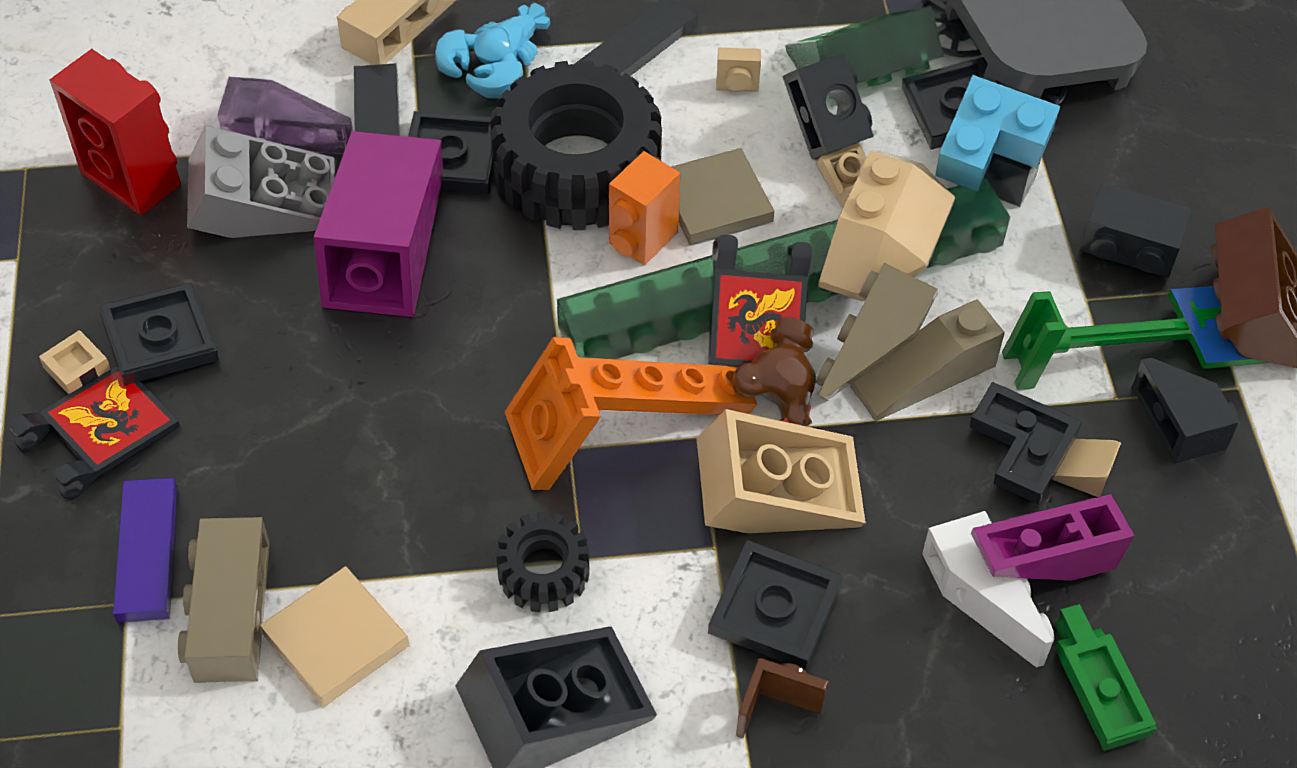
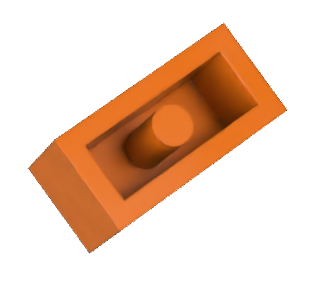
M643 151L609 183V244L620 254L626 257L630 256L641 264L646 265L678 233L681 177L679 171Z

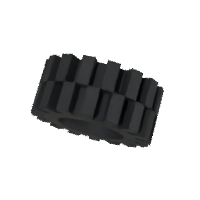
M537 512L538 521L531 522L529 514L520 517V528L514 522H511L506 527L507 536L501 534L499 537L498 549H496L499 584H503V593L508 599L514 595L515 605L521 608L524 607L528 600L533 612H540L541 603H548L549 612L557 611L558 600L562 599L567 607L574 602L573 592L581 596L585 590V582H588L590 575L587 538L583 531L578 533V524L573 520H570L564 526V515L555 513L553 521H547L546 512ZM539 550L554 551L560 554L563 559V563L558 570L547 574L530 572L525 568L523 562L527 555Z

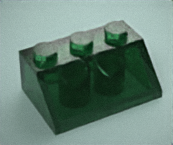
M932 6L891 12L785 45L786 52L797 69L845 53L847 61L856 70L858 83L866 81L868 87L892 81L891 73L902 69L905 70L906 75L930 69L929 61L944 57Z

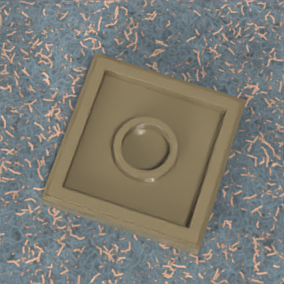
M742 148L671 166L681 173L679 224L690 245L774 222L775 211Z

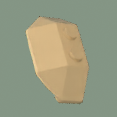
M880 150L869 151L839 216L818 287L864 302L865 299L859 297V293L871 270L879 273L884 263L911 276L925 271L952 209L955 196L922 163Z

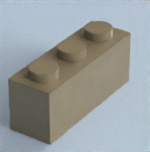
M262 517L200 519L198 539H191L189 542V566L191 570H194L193 584H186L184 587L183 607L185 615L189 616L188 630L180 631L178 657L180 663H187L194 683L258 681L262 640L260 625L263 623L270 547Z

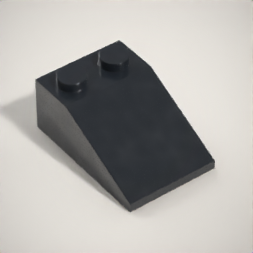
M612 626L480 650L455 685L493 768H545L653 721L657 716Z

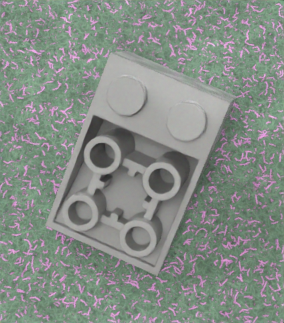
M205 125L188 159L187 228L229 238L316 231L335 179L334 157Z

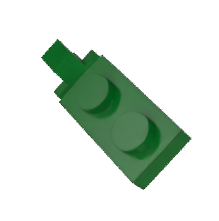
M1080 604L1061 609L1058 620L1054 623L1061 638L1056 644L1059 659L1103 751L1153 736L1157 729L1156 723L1111 633L1105 635L1101 628L1092 630Z

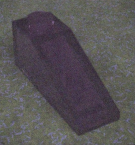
M228 77L217 114L220 129L311 152L344 154L349 137L353 131L350 117L270 79Z

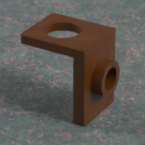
M759 658L738 713L736 736L744 738L760 694L820 714L825 702L828 681L809 675L803 668L789 663L779 665Z

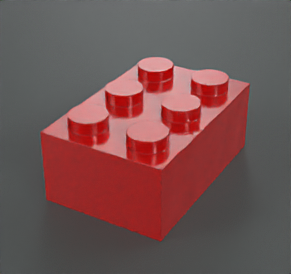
M92 48L49 79L81 174L141 216L181 185L176 167L178 160L171 149L168 138L170 131L163 120L159 105L161 98L151 83L146 80H138L126 72L117 60L112 58L108 60Z

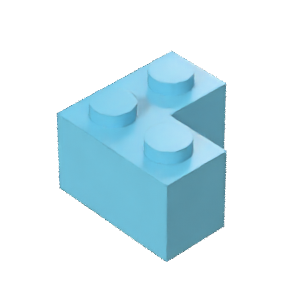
M973 75L940 150L935 176L978 192L994 153L1038 168L1053 132L1060 106Z

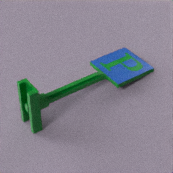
M1214 286L1171 289L1168 297L1179 319L1067 327L1064 324L1050 291L1032 292L1002 350L1004 359L1018 358L1021 370L1014 381L1017 390L1035 388L1052 355L1066 353L1071 348L1187 339L1190 341L1203 369L1269 362L1242 357L1231 340H1223L1216 322V315L1222 313Z

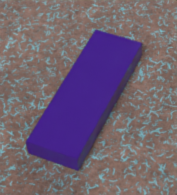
M175 478L123 481L113 611L117 623L170 619L177 484Z

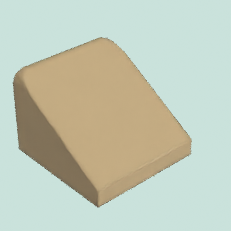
M1075 439L1053 480L1100 497L1121 442L1114 440Z

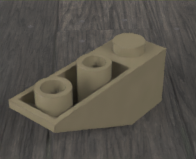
M886 263L883 264L879 273L871 270L859 293V297L865 299V302L858 316L849 314L837 337V340L844 344L836 360L828 357L817 376L815 383L822 386L818 395L826 400L831 399L917 336L938 294V289Z

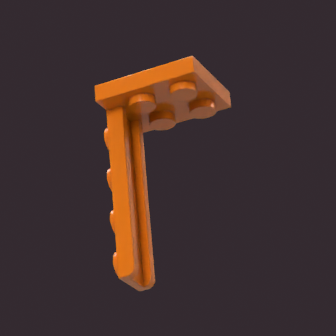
M553 337L506 408L505 415L532 490H550L601 418L599 410L720 415L725 409L749 414L757 406V401L755 397H743L735 392L732 384V375L738 368L737 366L583 358L577 356L571 338Z

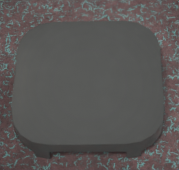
M948 0L945 7L948 20L961 19L988 65L983 76L986 80L997 84L999 81L1011 89L1025 92V94L1039 99L1044 88L1107 80L1114 91L1127 87L1130 78L1138 71L1146 54L1147 41L1143 31L1121 0Z

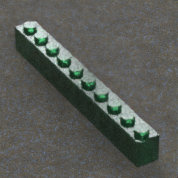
M983 178L978 192L961 185L947 188L955 196V200L927 268L936 265H948L957 259L977 253H989L1003 246L1010 215L987 178ZM838 220L739 247L734 270L787 275V247L795 242H807L812 246V258L808 274L806 303L821 302L830 296L837 295L838 293L820 288L818 285ZM712 255L558 298L557 319L561 336L571 338L578 357L618 359L635 353H647L656 347L679 340H691L700 334L710 332L713 283Z

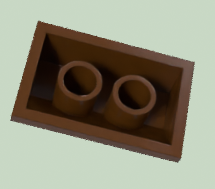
M1269 206L1215 224L1216 244L1211 245V253L1219 272V278L1214 279L1213 284L1216 296L1221 304L1222 313L1216 315L1217 327L1224 341L1231 340L1242 357L1297 368V251Z

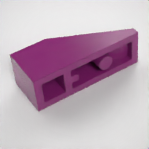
M1111 494L974 527L971 531V535L992 577L1070 581L1116 569L1135 536Z

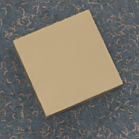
M346 566L260 625L263 636L323 708L409 647L408 636Z

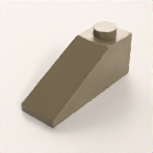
M976 299L935 318L919 330L913 340L851 383L850 387L874 420H881L996 367L1005 332L982 303Z

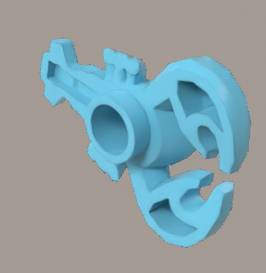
M532 3L530 7L522 5L518 8L519 16H514L500 23L489 22L479 27L474 34H465L464 30L446 33L438 40L435 51V61L439 71L448 76L459 78L462 76V71L455 63H460L462 68L467 70L469 67V51H475L478 59L486 65H481L474 70L477 77L467 74L466 82L474 91L484 97L499 99L502 93L506 90L510 91V85L523 75L522 64L518 62V58L520 57L523 64L528 66L531 65V61L538 54L539 51L536 45L530 42L529 39L534 34L535 29H548L550 26V18L546 17L545 8L536 3Z

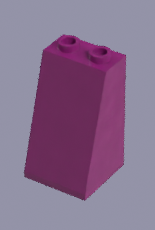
M351 132L314 234L322 308L414 317L443 179L441 140Z

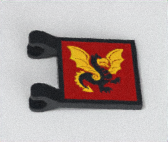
M721 235L714 240L712 246L713 283L708 364L740 367L744 363H751L759 353L773 348L774 343L770 338V331L775 328L779 318L790 317L805 322L807 283L812 258L811 244L795 242L787 247V275L734 270L738 250L737 237Z
M118 366L39 412L22 414L14 418L10 423L11 431L15 434L14 442L23 451H29L36 447L53 430L80 459L79 461L65 463L56 469L55 477L60 483L58 486L59 491L69 500L82 495L97 477L180 427L179 420L141 381L124 386Z

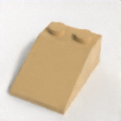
M725 409L697 437L705 526L751 534L860 528L866 523L852 436Z

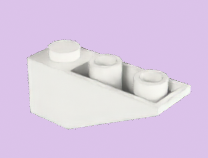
M986 511L930 527L922 555L942 595L1036 668L1043 666L1054 641V633L1048 617L1044 613L1037 611L1031 599L1028 579L992 577L971 535L974 527L991 524Z

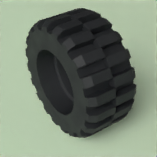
M580 60V64H568V61L555 62L554 67L548 69L544 65L533 69L528 78L522 75L510 85V91L506 90L502 93L496 102L497 107L491 115L492 164L495 182L499 191L505 194V200L517 210L523 208V215L536 222L539 219H543L549 227L561 229L562 225H569L573 227V230H586V225L597 224L598 228L609 225V183L643 151L661 161V114L659 108L654 104V98L645 87L639 88V82L627 73L622 76L618 74V70L615 67L606 64L603 67L594 66L592 61ZM567 136H588L608 144L602 149L585 154L561 153L545 146L556 139Z

